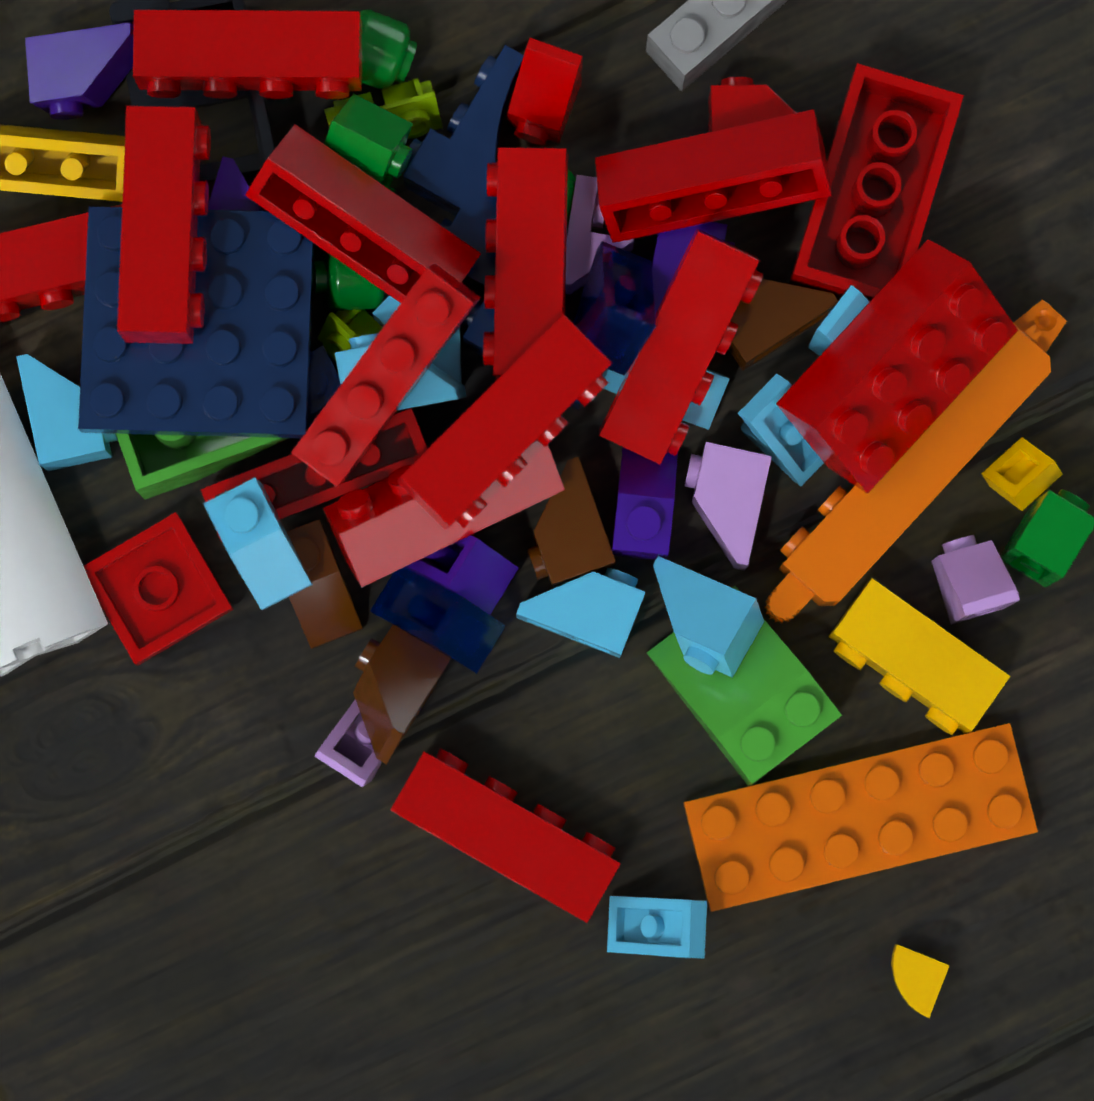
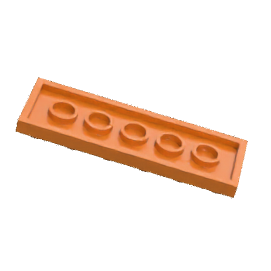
M1010 723L683 803L710 912L1038 832Z

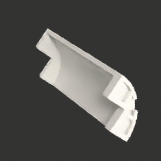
M0 374L1 677L37 655L79 643L108 625V622Z

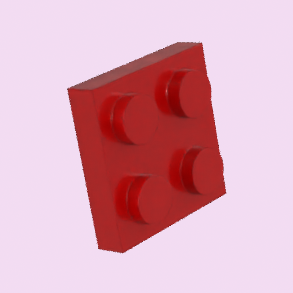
M177 512L84 565L99 604L134 664L137 666L234 610Z

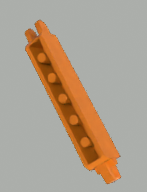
M1042 299L1013 322L1018 329L1017 333L868 494L856 486L849 492L839 486L818 509L825 517L811 533L802 526L780 550L787 557L779 567V570L786 577L765 601L766 606L764 609L767 610L766 615H769V620L773 619L774 623L779 621L781 624L783 621L789 622L811 599L819 606H835L1051 373L1050 356L1046 352L1067 322L1060 313Z

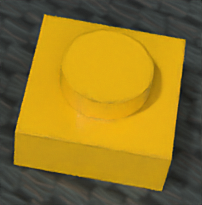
M1023 437L981 473L990 488L1021 511L1028 507L1063 475L1052 458Z

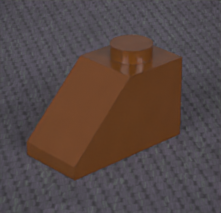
M762 279L750 304L740 301L731 321L738 324L739 327L728 350L742 371H744L826 318L838 303V300L830 292Z
M579 457L567 461L560 476L565 490L549 498L534 529L536 545L527 548L537 579L548 577L552 589L588 573H600L607 568H614L616 564Z
M318 519L287 531L313 584L289 597L310 648H316L362 630L363 627L321 521Z
M394 624L381 643L371 638L361 653L355 667L363 671L353 691L376 758L386 765L433 693L451 660L448 656Z

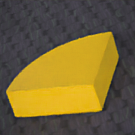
M895 944L891 967L897 989L913 1010L930 1018L950 965Z

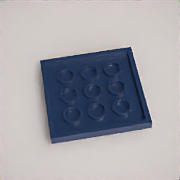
M89 207L78 429L81 433L302 438L308 430L315 244L268 211L208 210L207 216L198 215L197 237H205L207 247L205 271H196L195 293H203L205 312L203 328L194 327L193 344L125 343L117 332L122 207Z

